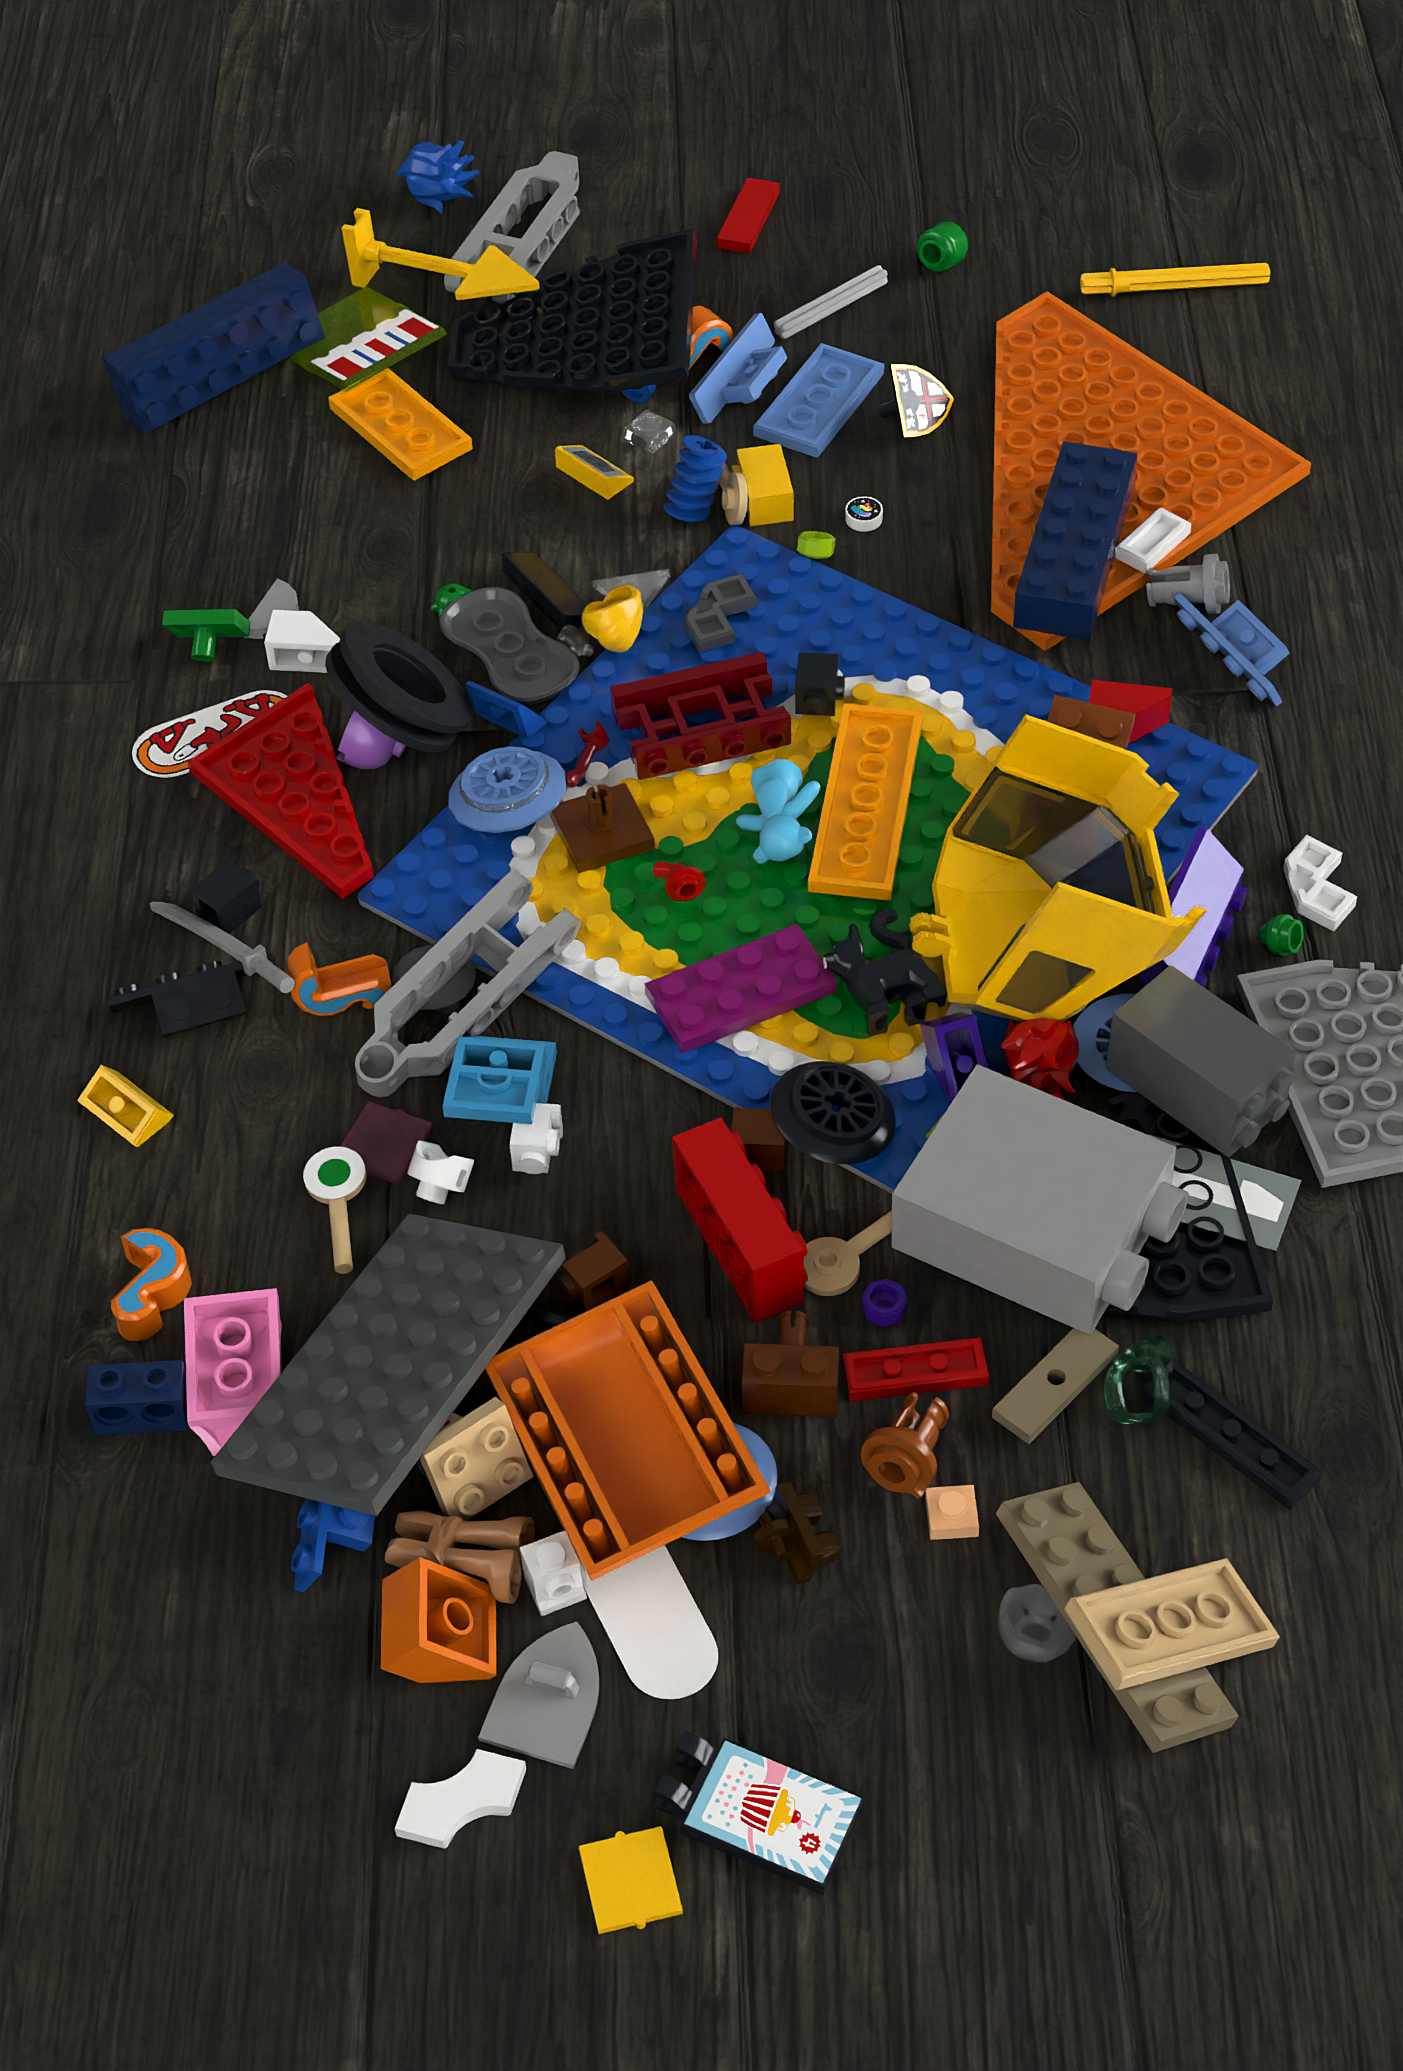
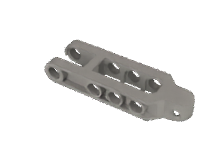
M552 151L545 155L539 165L517 170L451 259L476 264L488 246L494 245L535 277L580 214V209L577 206V197L574 196L579 186L577 156ZM548 192L552 195L521 239L507 236L514 224H519L521 215L529 204L533 205L535 202L542 201ZM445 274V289L448 292L455 293L465 278ZM513 293L492 296V300L496 301L497 304H502L515 296Z
M513 870L509 872L374 1004L375 1033L360 1049L355 1060L358 1085L371 1095L386 1097L395 1092L409 1077L440 1075L453 1062L458 1036H479L573 941L580 929L581 920L566 908H563V911L559 912L544 928L540 925L517 948L500 935L498 931L525 905L534 886L531 881L518 871ZM474 955L498 972L487 985L483 982L478 987V994L458 1014L454 1011L449 1016V1023L429 1043L424 1041L419 1044H409L406 1047L398 1041V1030Z

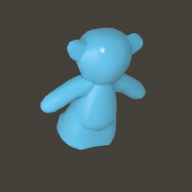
M776 759L753 770L751 775L752 789L762 814L758 816L742 814L736 819V824L741 829L760 832V845L753 853L754 859L759 864L764 863L768 859L783 862L798 855L803 850L804 844L812 839V833L807 827H801L796 818L804 812L820 790V784L817 781H811L796 794L798 788L802 785V771L794 762Z

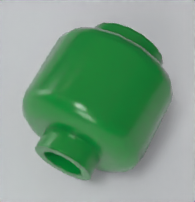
M948 221L937 223L927 229L919 237L917 243V253L920 261L926 268L934 272H944L951 269L965 258L968 251V240L965 232L957 224Z

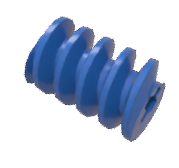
M696 435L684 436L683 444L689 449L684 448L679 452V457L684 462H678L675 466V471L680 475L672 476L670 483L675 488L669 489L666 495L672 502L664 503L663 507L668 514L678 520L698 522L709 517L711 510L709 506L713 504L714 492L717 491L718 479L721 478L722 466L725 465L727 455L713 441Z

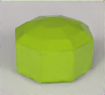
M804 531L798 537L797 551L808 558L827 559L834 554L836 538L824 532Z

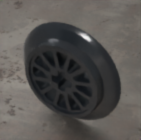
M814 1061L800 1064L783 1074L772 1091L771 1111L780 1132L798 1150L820 1161L833 1164H856L868 1161L882 1153L894 1136L896 1118L890 1099L873 1079L849 1065L829 1061ZM839 1084L845 1085V1088L841 1089ZM851 1090H854V1091H855V1093H853V1094H850L849 1092H850ZM832 1104L839 1107V1112L831 1109Z

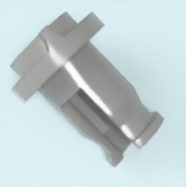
M1217 553L1205 554L1203 564L1172 566L1165 570L1156 571L1154 568L1148 569L1151 583H1146L1150 607H1155L1157 603L1178 605L1174 597L1179 592L1191 604L1205 603L1208 615L1219 614L1221 604L1229 603V568L1226 561H1219Z

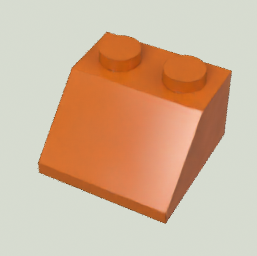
M418 1557L382 1580L381 1669L418 1683L486 1680L495 1677L496 1599L492 1595L489 1584L422 1557Z

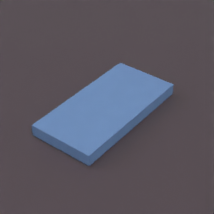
M821 343L754 424L753 436L818 458L884 375V364Z

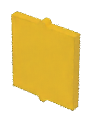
M662 1826L626 1835L624 1832L618 1831L613 1838L579 1846L598 1934L635 1925L638 1929H643L648 1922L683 1914Z

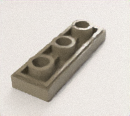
M1073 1328L993 1408L992 1418L1024 1442L1030 1444L1118 1355L1119 1345L1096 1329L1089 1335Z

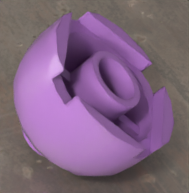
M354 710L340 742L338 751L341 753L337 756V760L363 770L377 769L386 765L393 755L400 758L406 745L376 729Z

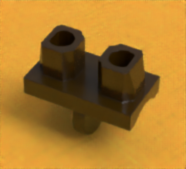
M791 1482L780 1483L775 1488L777 1492L776 1498L758 1518L762 1527L754 1534L753 1541L758 1551L763 1553L774 1551L778 1560L785 1559L797 1584L809 1582L817 1567L834 1563L840 1552L841 1545L834 1532L824 1531L815 1533L812 1525H817L822 1516L821 1504L816 1494H796Z

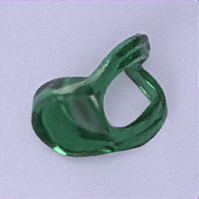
M1164 1336L1146 1339L1122 1351L1114 1358L1106 1377L1104 1395L1108 1412L1117 1422L1140 1424L1165 1419V1413L1170 1408V1388L1165 1366L1174 1358L1175 1351ZM1151 1371L1154 1393L1152 1412L1128 1413L1122 1393V1380L1125 1373Z

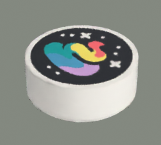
M864 496L854 498L847 503L845 521L850 528L856 531L867 532L881 525L883 507L878 500Z

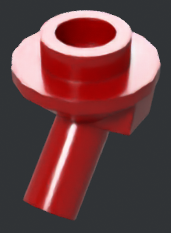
M660 861L656 862L653 867L655 877L667 879L665 889L667 895L673 900H692L705 889L706 879L703 872L698 868L685 867L681 862L674 864Z

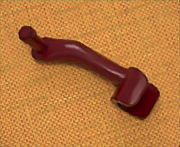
M599 721L595 722L596 728L589 734L583 728L578 730V734L586 746L574 769L566 773V786L570 785L571 788H574L584 778L595 752L604 749L609 743V737Z

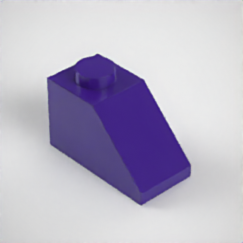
M962 1012L920 1023L930 1067L949 1106L977 1064L988 1068L976 1016Z

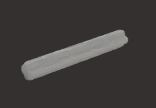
M876 265L777 319L774 322L775 334L779 335L781 339H787L884 286L888 282L886 269L883 270L880 265Z

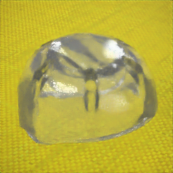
M1030 1584L1023 1587H1014L1009 1589L1004 1595L998 1613V1631L1009 1651L1026 1661L1047 1662L1070 1649L1077 1637L1043 1585ZM1024 1609L1028 1610V1615L1024 1614Z

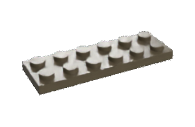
M1080 1482L1001 1503L996 1515L1153 1753L1229 1729L1233 1726L1239 1716L1205 1666L1116 1691L1064 1609L1070 1598L1145 1579Z

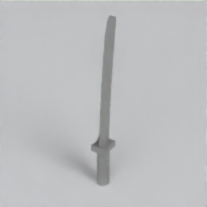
M165 902L150 903L153 912L196 933L242 962L245 974L248 976L257 972L283 993H288L294 988V979L267 959L265 947L261 944L251 949L230 934L174 904Z

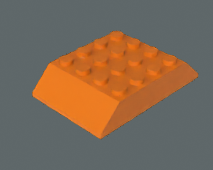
M652 1280L495 1355L485 1368L499 1400L506 1406L520 1444L563 1530L566 1531L582 1568L591 1581L771 1493L763 1475Z

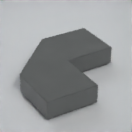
M743 573L707 583L700 593L701 598L696 606L692 607L684 618L685 629L698 653L735 643V633L726 616L757 608V598Z

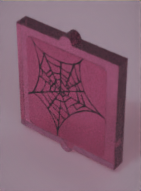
M368 1101L340 1147L352 1149L360 1155L366 1168V1178L373 1176L399 1185L409 1169L418 1141H426L433 1129V1123L405 1114L402 1108L393 1110Z

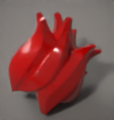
M1039 1018L1017 1024L1016 1020H1010L1004 1042L1000 1044L1001 1048L1004 1049L1006 1064L1010 1068V1078L1041 1091L1046 1086L1049 1094H1060L1061 1086L1072 1094L1076 1093L1070 1084L1069 1076L1077 1063L1079 1043L1071 1021L1062 1022L1054 1019Z

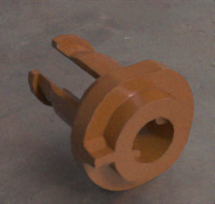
M913 1392L906 1397L903 1410L898 1413L890 1427L876 1429L868 1435L861 1449V1460L865 1469L879 1485L893 1492L912 1494L919 1499L929 1487L937 1472V1462L932 1449L938 1440L939 1430L948 1422L949 1412L943 1401L935 1397L921 1420L920 1415L914 1408L918 1401V1395Z

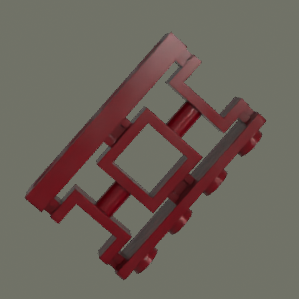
M763 652L610 687L612 716L616 726L618 725L620 731L640 727L644 737L643 739L630 741L631 760L635 764V772L639 780L791 744V717L789 712L786 711L784 706L765 710L760 698L772 696V677L770 673L767 674V661ZM741 696L745 698V700L730 704L727 702L728 699ZM716 709L720 721L688 728L683 716ZM664 714H668L669 718L651 722L650 719L651 717H656ZM749 715L753 717L751 720L738 723L735 720L736 718ZM676 733L677 737L662 741L658 739L659 736Z

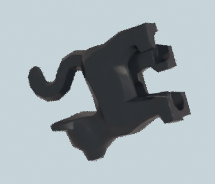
M890 909L882 910L873 916L869 928L871 935L879 943L899 950L876 959L867 960L864 955V947L858 928L853 923L849 926L848 937L836 942L832 950L823 956L824 968L845 981L851 999L865 1012L866 1031L869 1037L887 1033L888 1003L901 1000L905 1004V1023L908 1026L925 1022L927 1003L934 1002L937 1003L938 1007L945 1006L947 992L940 979L926 965L921 954L913 950L911 940L905 934L886 928V925L898 919L896 911Z

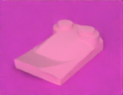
M277 1288L184 1298L187 1422L189 1427L207 1445L212 1456H216L282 1373V1324Z

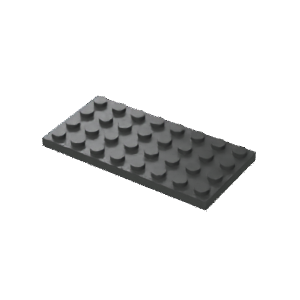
M408 1214L212 1459L211 1463L216 1475L377 1516L564 1262L566 1255L563 1244Z

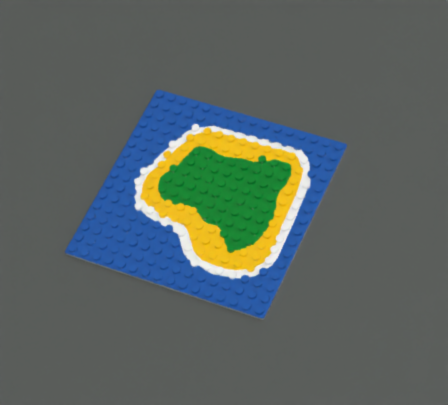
M734 525L729 527L643 612L639 633L633 645L627 651L618 653L605 649L568 688L539 714V716L546 720V725L528 739L518 735L507 746L523 747L548 755L557 760L566 774L574 769L586 746L580 738L578 730L583 728L589 734L596 728L595 722L599 721L609 737V743L604 749L595 752L584 778L574 788H571L570 785L566 786V791L560 803L586 795L587 790L591 787H594L595 792H597V785L613 787L626 783L654 836V850L578 873L550 818V813L542 820L522 829L491 833L474 831L459 823L449 810L448 804L359 892L358 899L363 907L435 945L504 876L513 870L518 871L531 881L534 887L525 905L498 931L505 939L518 948L540 925L544 928L559 912L563 911V908H566L581 920L580 929L573 941L522 992L523 994L733 1108L771 1109V1096L775 1084L783 1074L800 1064L814 1061H829L849 1065L860 1070L873 1079L890 1099L896 1118L895 1133L887 1148L876 1157L861 1163L838 1165L892 1194L928 1140L925 1137L926 1134L949 1107L930 1067L920 1024L908 1026L905 1023V1004L901 1000L888 1003L887 1033L869 1037L866 1031L865 1012L851 999L845 981L830 971L836 980L835 993L698 1048L681 1053L645 995L644 983L795 924H798L823 961V956L832 950L836 942L848 937L849 926L855 923L863 943L865 958L867 960L876 959L899 950L882 945L871 935L870 921L873 916L882 910L890 909L896 911L898 919L886 925V928L905 934L913 942L915 934L910 932V917L912 918L914 915L922 912L928 913V915H936L932 882L947 829L1025 714L1047 721L1055 695L1089 703L1091 687L749 530ZM743 573L757 598V608L726 616L735 633V643L698 653L685 629L684 618L689 610L696 606L701 598L700 593L707 583ZM763 652L767 661V674L770 673L772 677V696L763 697L760 700L765 710L784 706L786 711L789 712L791 717V744L639 780L635 772V764L631 760L630 741L643 739L644 737L640 727L620 731L618 725L616 726L612 716L610 687ZM799 652L838 654V676H845L844 700H836L835 716L795 714V682ZM741 696L728 699L727 702L730 704L745 700V698ZM843 703L923 711L922 728L891 901L808 892V878ZM716 709L683 716L688 728L720 721ZM664 714L656 717H651L650 719L651 722L669 718L668 714ZM749 715L736 718L735 720L738 723L751 720L753 717ZM1169 722L1127 746L1128 751L1137 753L1150 765L1146 773L1160 786L1168 782L1180 794L1153 830L1166 886L1179 871L1199 827L1207 828L1211 831L1253 780L1258 771L1256 762ZM676 733L659 736L658 739L662 741L677 736ZM776 759L789 760L794 762L802 771V785L798 788L796 794L811 781H817L820 784L818 795L804 812L796 818L801 827H807L811 831L812 839L804 844L803 850L798 855L786 861L777 862L768 859L764 863L759 864L754 859L753 853L760 845V832L741 829L736 824V819L742 814L757 816L762 814L751 785L753 770ZM1007 782L1000 783L969 829L1003 841L1011 840L1027 789ZM1106 826L1103 829L1091 873L1036 859L1061 883L1140 909L1126 845ZM660 861L674 864L681 862L685 867L698 868L705 876V889L692 900H673L667 895L665 889L667 879L655 877L653 867L656 862ZM921 954L926 965L938 976L947 992L942 955L927 958ZM474 955L471 958L475 968L492 977L498 974L496 970L478 956ZM1081 966L1082 975H1086L1092 969ZM948 993L945 1006L938 1007L937 1003H927L925 1022L959 1012L976 1016L988 1069L1010 1078V1068L1006 1064L1004 1049L1001 1048L1000 1044L1004 1042L1007 1027L1012 1019L988 1015L969 1008H962L949 1002ZM839 1084V1087L844 1089L845 1085ZM851 1090L849 1093L853 1094L855 1091ZM832 1104L831 1109L839 1112V1107Z

